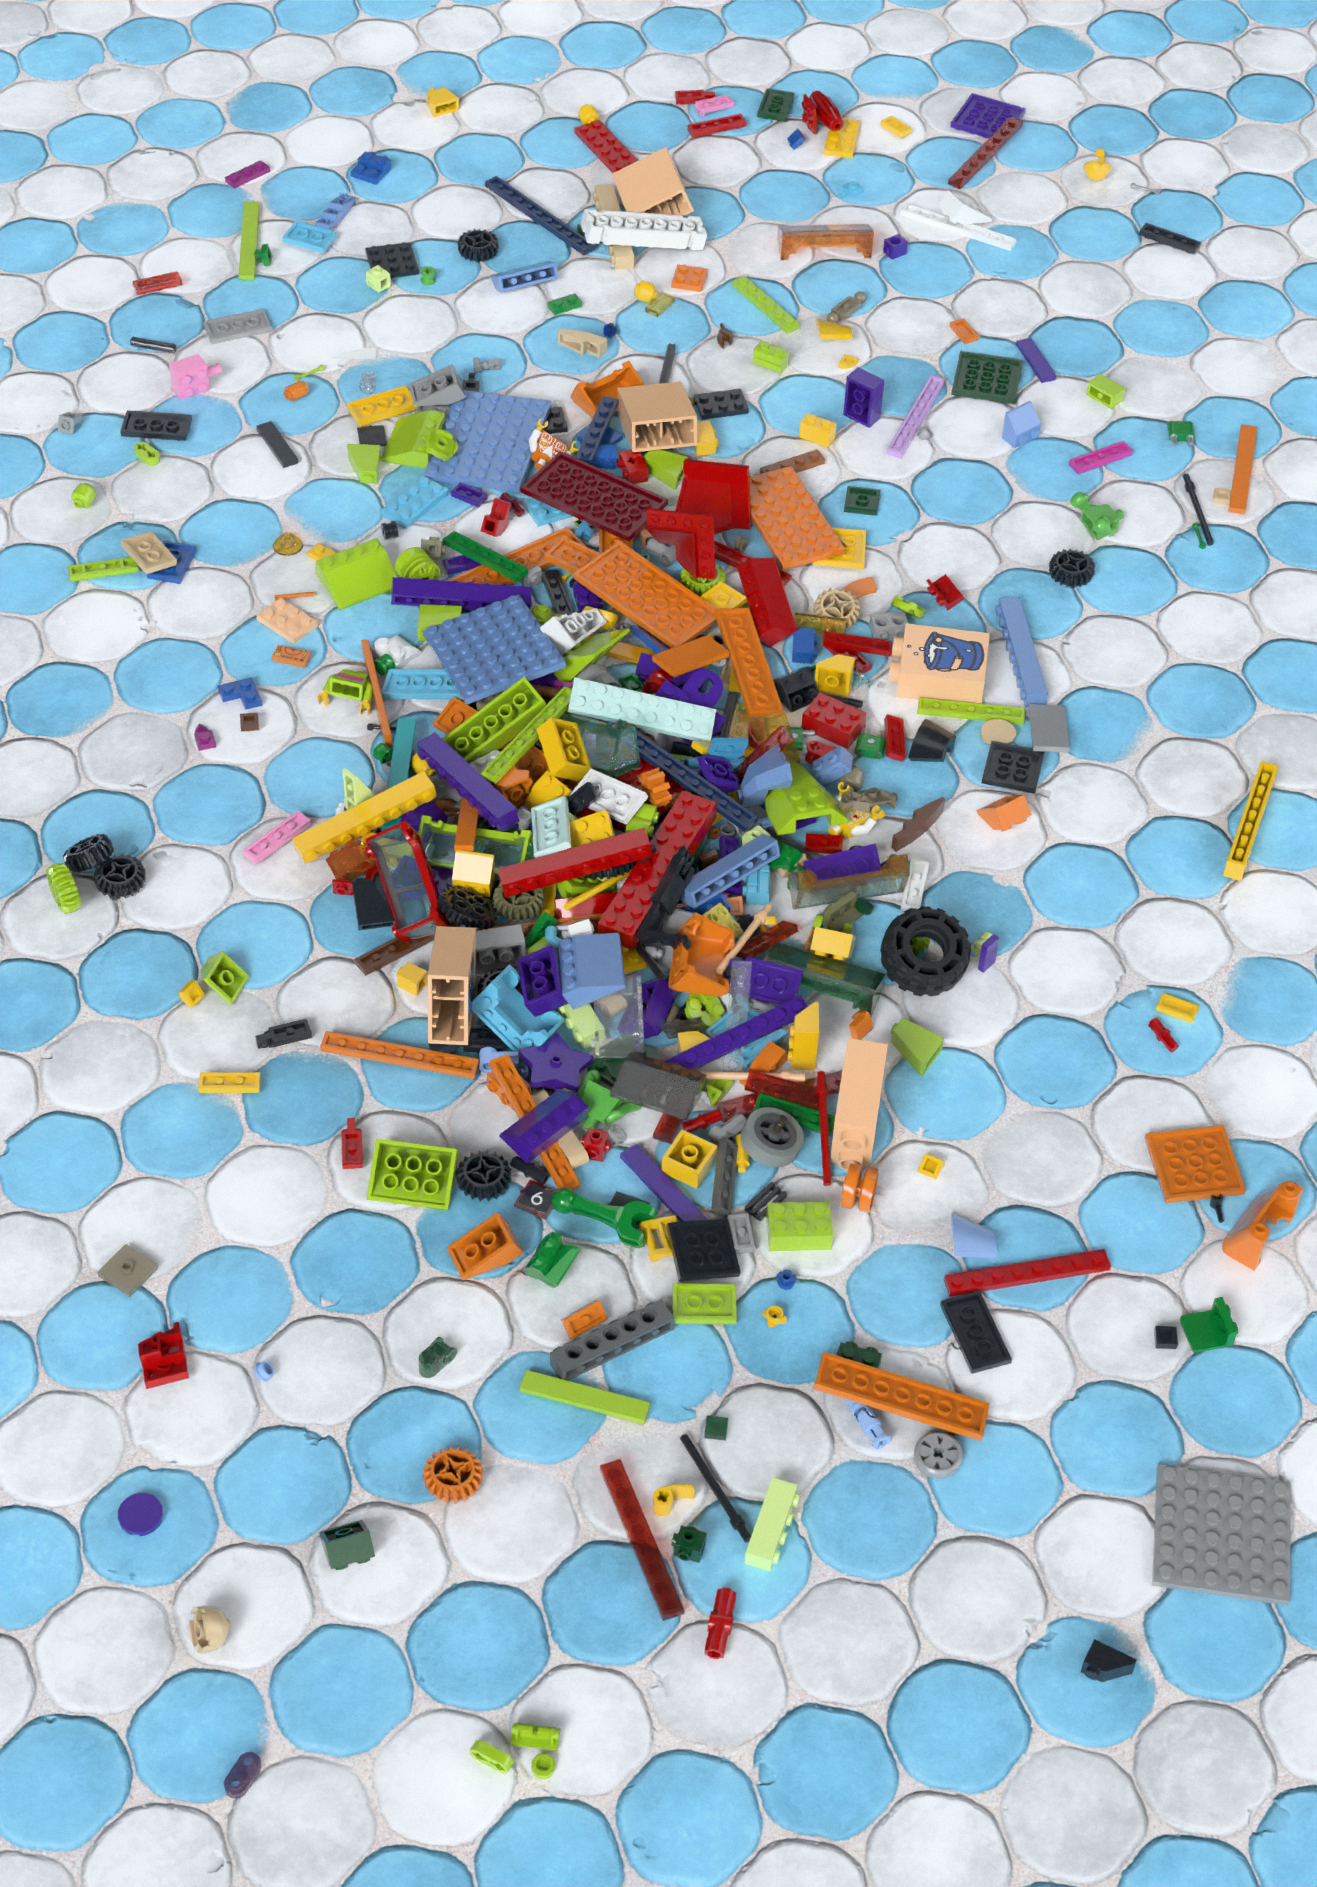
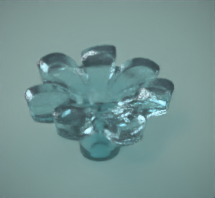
M857 669L854 670L856 680L852 685L856 689L861 684L867 687L872 686L869 679L865 678Z

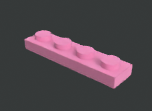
M300 811L295 812L243 850L244 856L257 865L293 837L311 825V820Z

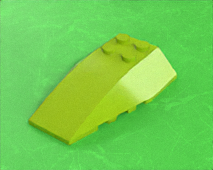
M795 761L789 762L793 779L791 787L772 789L767 792L765 798L766 815L777 835L795 833L796 820L825 815L831 826L849 823L844 811L839 808L837 799L804 767Z

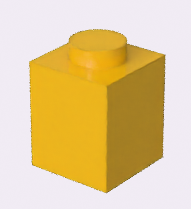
M410 962L401 967L396 974L398 987L415 996H418L428 984L427 971Z

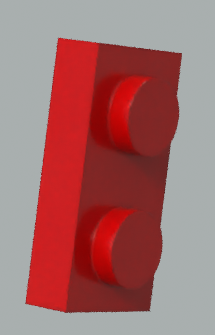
M806 833L805 851L827 854L842 852L843 836Z

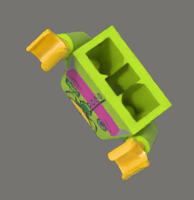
M343 669L339 673L329 676L323 688L324 692L319 693L317 696L319 704L324 700V705H329L328 694L356 701H364L360 704V714H362L363 709H367V715H370L369 702L372 699L373 688L367 674L361 671Z

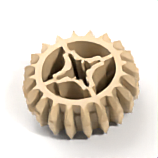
M838 587L835 590L829 588L828 592L824 590L822 594L818 595L814 603L815 619H818V624L823 623V628L828 626L830 631L832 628L836 632L840 628L843 631L846 630V627L850 629L852 624L855 625L860 616L859 600H856V595L851 596V591L846 593L844 588L842 591ZM847 611H850L848 615L843 616V614L847 613Z

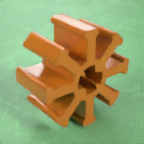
M655 768L641 773L638 781L643 786L640 790L648 795L645 801L646 804L660 807L670 803L669 800L672 799V795L667 790L670 788L669 782H664V772H660L659 768Z

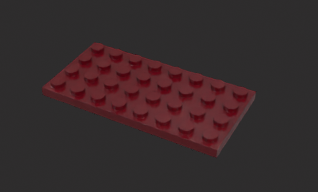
M561 451L520 487L521 493L577 519L585 520L588 524L628 542L647 525L646 509L648 507L663 510L668 505V499Z

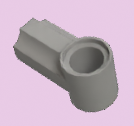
M653 538L648 541L646 551L658 557L664 566L668 567L676 561L675 545L667 546Z
M736 1114L723 1125H715L708 1133V1138L717 1146L719 1139L722 1137H726L734 1142L735 1137L741 1134V1130L747 1120L742 1114Z

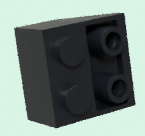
M809 666L796 669L773 679L780 701L790 712L810 705L814 698H810V692H819Z

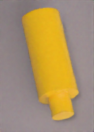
M741 1134L735 1137V1144L738 1145L736 1167L739 1173H745L746 1168L749 1167V1155L742 1146Z

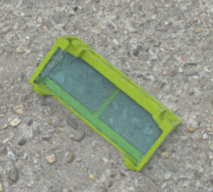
M422 815L418 834L420 835L430 866L454 869L456 855L454 844L457 825L445 824L441 820L438 822L431 821L432 817ZM477 828L474 851L470 852L494 855V874L499 875V868L533 859V834L529 830H521V834H519L518 831L508 833Z

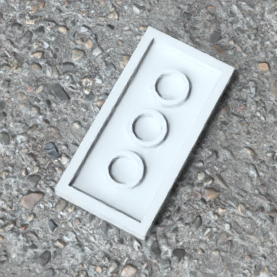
M593 769L588 771L570 793L572 795L586 782H591L599 798L588 808L596 812L608 810L610 818L625 825L648 798L646 792Z

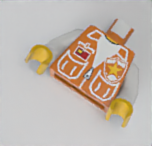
M542 418L537 420V429H534L529 439V447L532 452L531 459L536 462L535 468L537 470H540L560 451L572 457L574 452L579 451V448L575 449L573 447L576 441L571 444V449L568 451L569 447L546 431L543 430L541 432L542 428L548 425V421L544 423V426L540 424Z

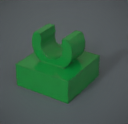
M262 244L261 250H255L254 256H261L257 257L258 263L263 262L264 266H270L273 257L268 244Z

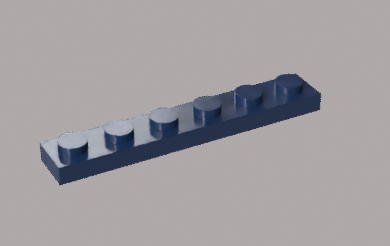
M602 397L576 455L577 459L592 465L618 406V399Z

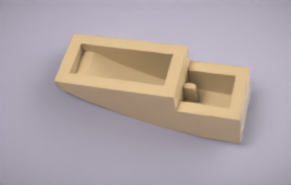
M558 330V344L581 355L588 352L600 358L607 352L606 338L579 330Z

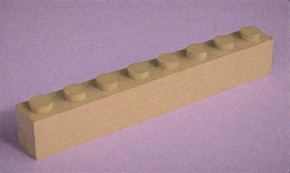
M613 184L595 185V191L592 192L596 210L598 212H602V210L621 211ZM608 245L611 263L614 264L616 270L634 268V254L631 246Z

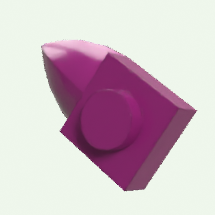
M199 723L194 733L198 751L216 748L212 730Z

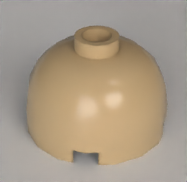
M193 1607L190 1614H194V1620L189 1621V1631L193 1647L198 1645L200 1650L197 1653L201 1654L219 1649L226 1641L228 1632L231 1630L229 1619L217 1607Z

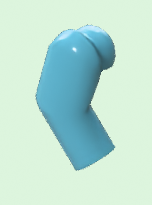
M550 925L545 929V940L558 948V942L562 941V939L557 937V928Z

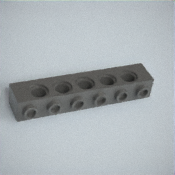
M662 1299L657 1302H651L638 1311H632L619 1320L611 1321L605 1327L594 1329L590 1334L582 1338H576L563 1347L555 1348L550 1352V1365L559 1379L569 1381L674 1330V1316Z

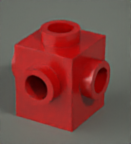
M589 1128L587 1135H583L581 1144L585 1148L589 1159L599 1162L604 1161L606 1152L609 1153L611 1148L609 1132Z

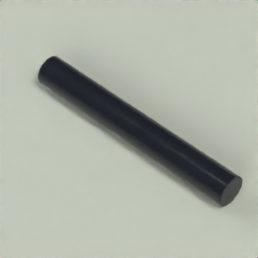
M811 691L810 698L815 699L820 692ZM823 693L848 705L862 708V700Z

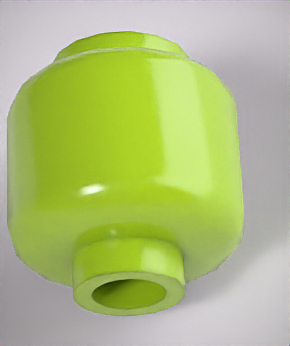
M88 483L78 484L71 494L73 504L78 508H89L96 499L95 488Z

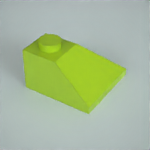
M223 951L210 956L200 970L203 980L230 1005L234 1003L250 977Z

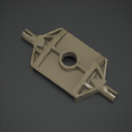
M875 787L862 790L861 792L850 791L842 794L839 808L870 813V807H874L876 804H888L895 808L898 796L895 793L890 794Z

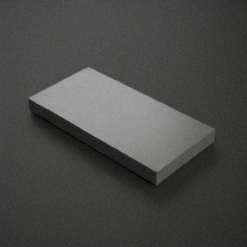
M264 309L203 321L204 329L211 344L273 332L272 325Z
M1029 704L1028 712L1033 751L1068 753L1070 746L1064 705Z

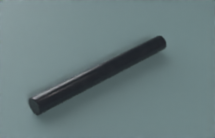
M638 942L635 950L657 979L663 981L665 979L664 973L640 942Z

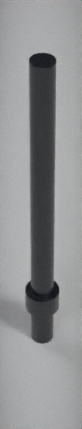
M1184 474L1185 490L1189 493L1207 545L1211 546L1214 544L1195 493V485L1191 481L1189 474Z
M687 1434L680 1437L681 1442L729 1516V1522L733 1529L739 1532L745 1543L749 1542L751 1535L745 1527L744 1519L733 1508Z

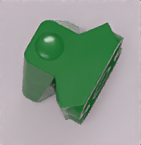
M552 1231L541 1240L524 1272L529 1277L539 1279L548 1286L555 1288L560 1284L581 1248L573 1245H563L561 1235Z

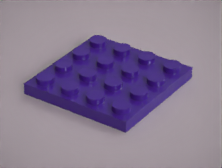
M972 93L951 121L950 127L1004 143L1025 114L1026 108Z

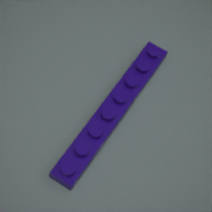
M802 995L661 1062L660 1067L668 1082H671L793 1023L795 1016L808 1006Z

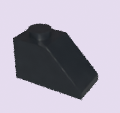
M1094 1639L1084 1659L1081 1673L1085 1674L1089 1679L1105 1682L1132 1674L1137 1659Z

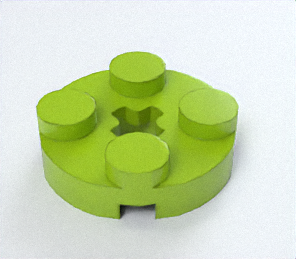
M442 429L431 430L425 438L426 452L443 461H448L455 455L458 444L457 441L456 443L454 442V437L449 432Z
M895 595L891 606L896 609H900L918 619H922L925 609L919 607V605L911 601L907 602Z
M691 993L685 1000L686 1017L697 1027L709 1028L721 1019V1015L724 1013V1008L718 997ZM702 1005L706 1007L707 1012L701 1011Z

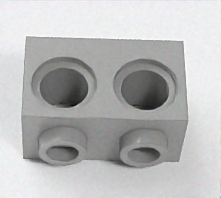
M904 611L870 614L869 629L874 639L889 640L894 639V636L904 637L905 625L908 621Z

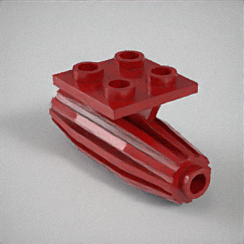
M819 90L812 92L810 97L803 94L802 121L813 135L816 134V122L821 121L832 131L837 132L843 127L842 117L829 97Z

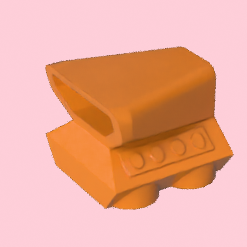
M513 766L496 784L491 782V785L518 808L524 805L531 792L530 787L533 781L529 777L528 770H518Z

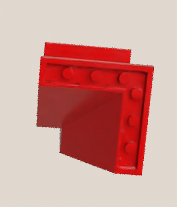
M685 459L683 461L684 477L676 510L668 511L648 507L646 509L647 526L645 529L659 543L675 545L676 561L695 580L698 578L716 579L714 535L735 528L750 530L752 527L750 467L747 465Z

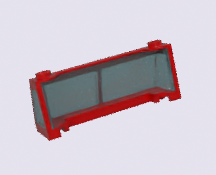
M405 820L366 838L367 846L365 850L369 857L375 859L395 922H393L394 926L392 927L394 936L396 938L399 937L403 942L435 936L436 926L451 927L448 918H446V913H441L442 909L438 908L439 904L437 901L440 894L420 835Z

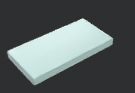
M566 796L532 807L534 857L538 858L571 848L569 808Z

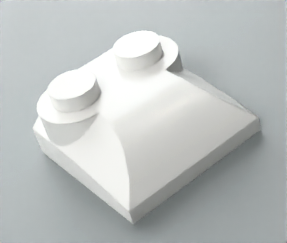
M397 634L388 639H377L374 643L375 647L371 649L372 655L377 659H381V656L384 654L390 655L395 662L394 669H400L421 654L419 649Z

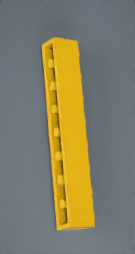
M1260 762L1223 876L1239 881L1242 880L1276 778L1278 765Z
M423 771L293 837L292 841L295 850L304 864L315 861L317 858L332 852L344 844H348L369 831L381 827L383 824L414 810L426 802H430L437 797L435 787Z

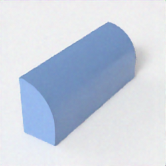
M550 261L491 275L493 285L498 292H505L559 278L556 263Z

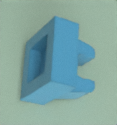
M583 520L574 534L579 539L588 542L594 531Z

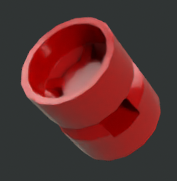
M662 669L652 671L642 687L643 693L655 695L665 680L671 683L672 679L669 673Z

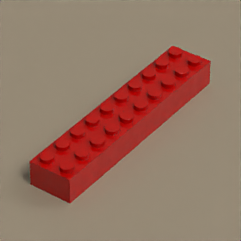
M686 791L681 792L650 841V844L656 846L657 851L645 863L637 861L598 922L599 934L619 933L621 946L631 950L635 949L640 941L636 934L652 905L651 898L673 855H676L681 846H685L693 856L717 817L716 802Z

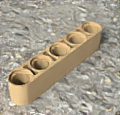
M544 1089L531 1094L537 1106L549 1097ZM572 1130L557 1141L572 1169L589 1163V1157L585 1148Z

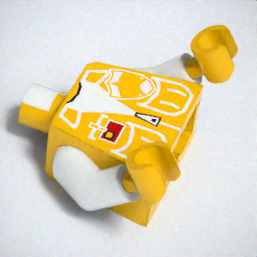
M843 782L839 783L838 789L840 793L839 795L836 794L835 797L838 803L841 802L842 794L851 791L849 785L845 790H842L844 787ZM878 805L872 808V813L843 809L849 823L831 826L828 831L830 835L838 836L841 834L847 839L866 835L877 823L876 820L882 819L885 816V812L882 809L877 813L880 810Z

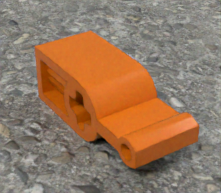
M770 1041L753 1060L747 1072L776 1073L787 1060L786 1051ZM739 1080L740 1084L754 1093L765 1082L761 1080Z

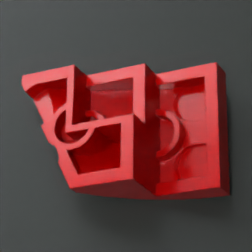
M175 1322L173 1328L167 1332L162 1333L159 1331L151 1338L138 1343L139 1358L143 1367L146 1389L189 1378L185 1347L179 1322Z

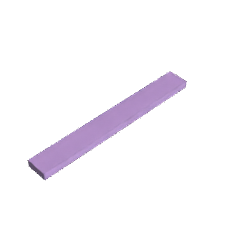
M934 375L929 377L888 446L886 454L898 458L903 457L944 387L946 379Z

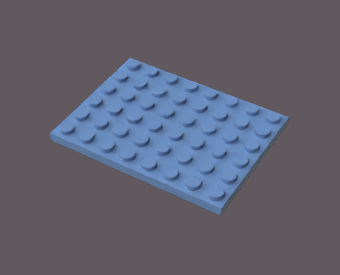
M464 390L465 398L451 404L442 430L449 432L454 437L455 443L457 441L458 449L455 455L448 461H443L431 455L423 476L440 483L456 485L463 483L472 487L520 492V487L523 485L532 460L529 439L534 429H537L536 422L538 419L542 418L540 424L544 426L552 406L551 400Z
M519 594L494 602L486 607L478 608L470 613L461 614L459 617L445 620L437 626H429L426 630L422 631L424 638L466 705L507 690L523 677L531 681L566 668L565 660L547 634L541 631L540 624Z

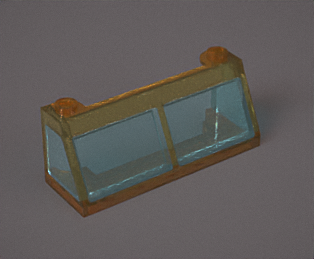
M908 855L887 856L888 861L883 867H879L880 871L817 881L816 874L811 870L787 872L793 910L832 904L838 901L843 894L846 895L851 891L857 894V899L904 892L910 875Z

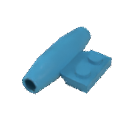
M713 738L707 750L708 755L725 758L733 767L731 771L737 777L744 776L748 766L754 762L752 759L740 757L743 756L748 745L746 738ZM698 757L687 758L683 762L690 769L700 768L697 760Z

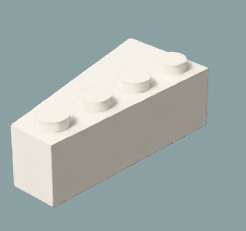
M595 608L582 611L581 613L575 612L571 615L565 614L560 617H552L540 629L543 633L547 634L562 656L596 632L607 621Z

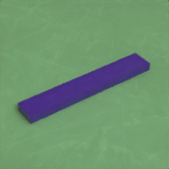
M637 1144L620 1153V1158L672 1214L676 1215L680 1222L708 1220Z

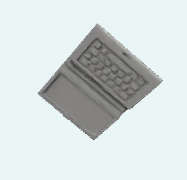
M675 908L672 915L667 916L659 932L676 934L679 928L694 913ZM640 942V944L645 949L646 946L642 942ZM657 946V949L661 948L663 950V956L661 959L655 958L653 961L662 972L670 974L673 948L671 946Z

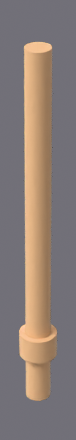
M766 904L761 911L755 914L752 923L716 968L718 974L724 972L729 965L730 958L734 959L758 926L765 922L768 913L772 909L770 904Z
M692 1071L685 1075L686 1079L781 1081V1083H789V1081L805 1082V1074L790 1073L789 1071H781V1073Z

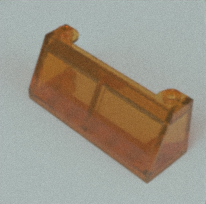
M869 224L778 226L777 241L781 260H788V256L791 253L796 254L797 247L856 246V251L862 252L864 259L872 257L874 231Z

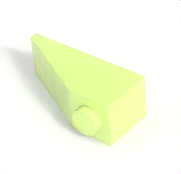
M346 768L342 770L345 807L347 810L374 797V793L358 777Z

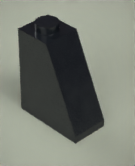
M358 878L353 881L352 890L358 931L394 926L393 922H395L392 910L371 879L367 880V878Z

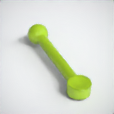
M319 365L316 369L301 375L297 374L294 376V380L299 381L302 377L317 371H323L325 367Z

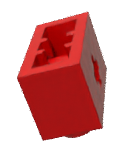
M631 449L620 451L617 466L622 470L623 478L633 484L647 482L648 467L641 453L632 452Z

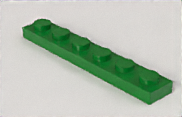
M456 531L443 538V545L515 582L528 575V568Z

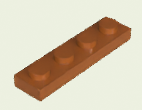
M816 449L761 467L760 474L792 466L795 472L798 473L825 464V458Z

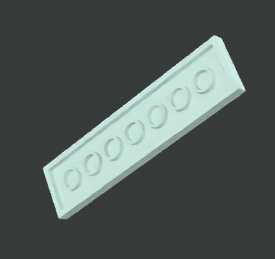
M575 677L568 712L614 723L621 719L632 727L694 741L710 742L716 709Z

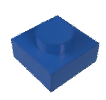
M796 129L787 140L795 150L805 141L802 132Z

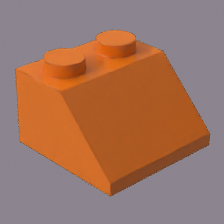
M1025 795L1005 796L976 810L977 814L993 830H1001V832L1011 829V825L1015 823L1017 825L1025 822L1026 818L1032 815Z

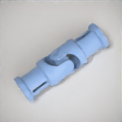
M841 1398L847 1402L851 1408V1414L858 1424L861 1425L863 1432L869 1435L875 1449L883 1448L890 1442L891 1437L885 1434L881 1428V1422L875 1418V1414L870 1406Z

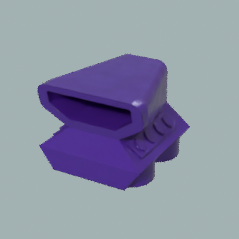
M706 754L697 758L700 768L691 770L725 794L738 790L739 779L732 773L733 767L725 758Z

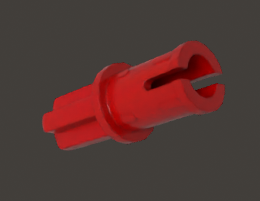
M1158 1018L1152 1019L1148 1027L1155 1033L1157 1040L1162 1041L1170 1052L1177 1050L1179 1045L1170 1035V1030L1166 1029Z
M716 1109L704 1115L698 1114V1117L682 1122L683 1130L691 1133L701 1128L706 1129V1126L722 1120L721 1112Z

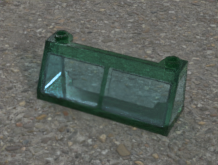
M568 709L559 718L577 723L593 770L615 778L641 766L634 724L627 723V721H618L616 725H611L570 713Z

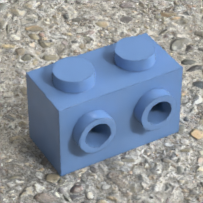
M839 746L813 761L812 776L825 787L852 771L853 756L842 746Z

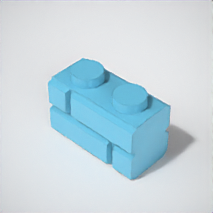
M765 865L743 879V882L747 884L743 885L742 896L746 897V903L749 905L769 904L770 866Z

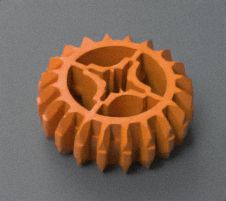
M450 1445L446 1451L441 1447L440 1454L433 1452L432 1458L427 1459V1465H424L423 1481L425 1482L426 1489L430 1491L431 1496L436 1495L438 1501L445 1498L446 1503L453 1500L456 1504L460 1498L465 1502L466 1495L473 1497L474 1491L479 1490V1484L483 1481V1468L481 1467L480 1460L476 1459L475 1453L470 1454L468 1448L461 1451L460 1446L457 1449H453ZM445 1466L443 1470L439 1471L440 1473L436 1474L440 1468ZM467 1475H470L465 1482L461 1483V1481L465 1479Z

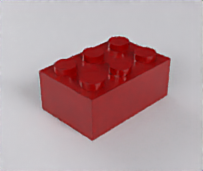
M820 692L802 713L801 727L803 730H814L815 735L849 749L858 738V735L861 734L862 728L865 727L867 713Z

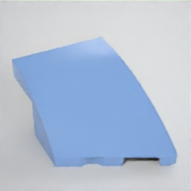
M951 1213L954 1256L996 1258L997 1248L994 1232L955 1213Z

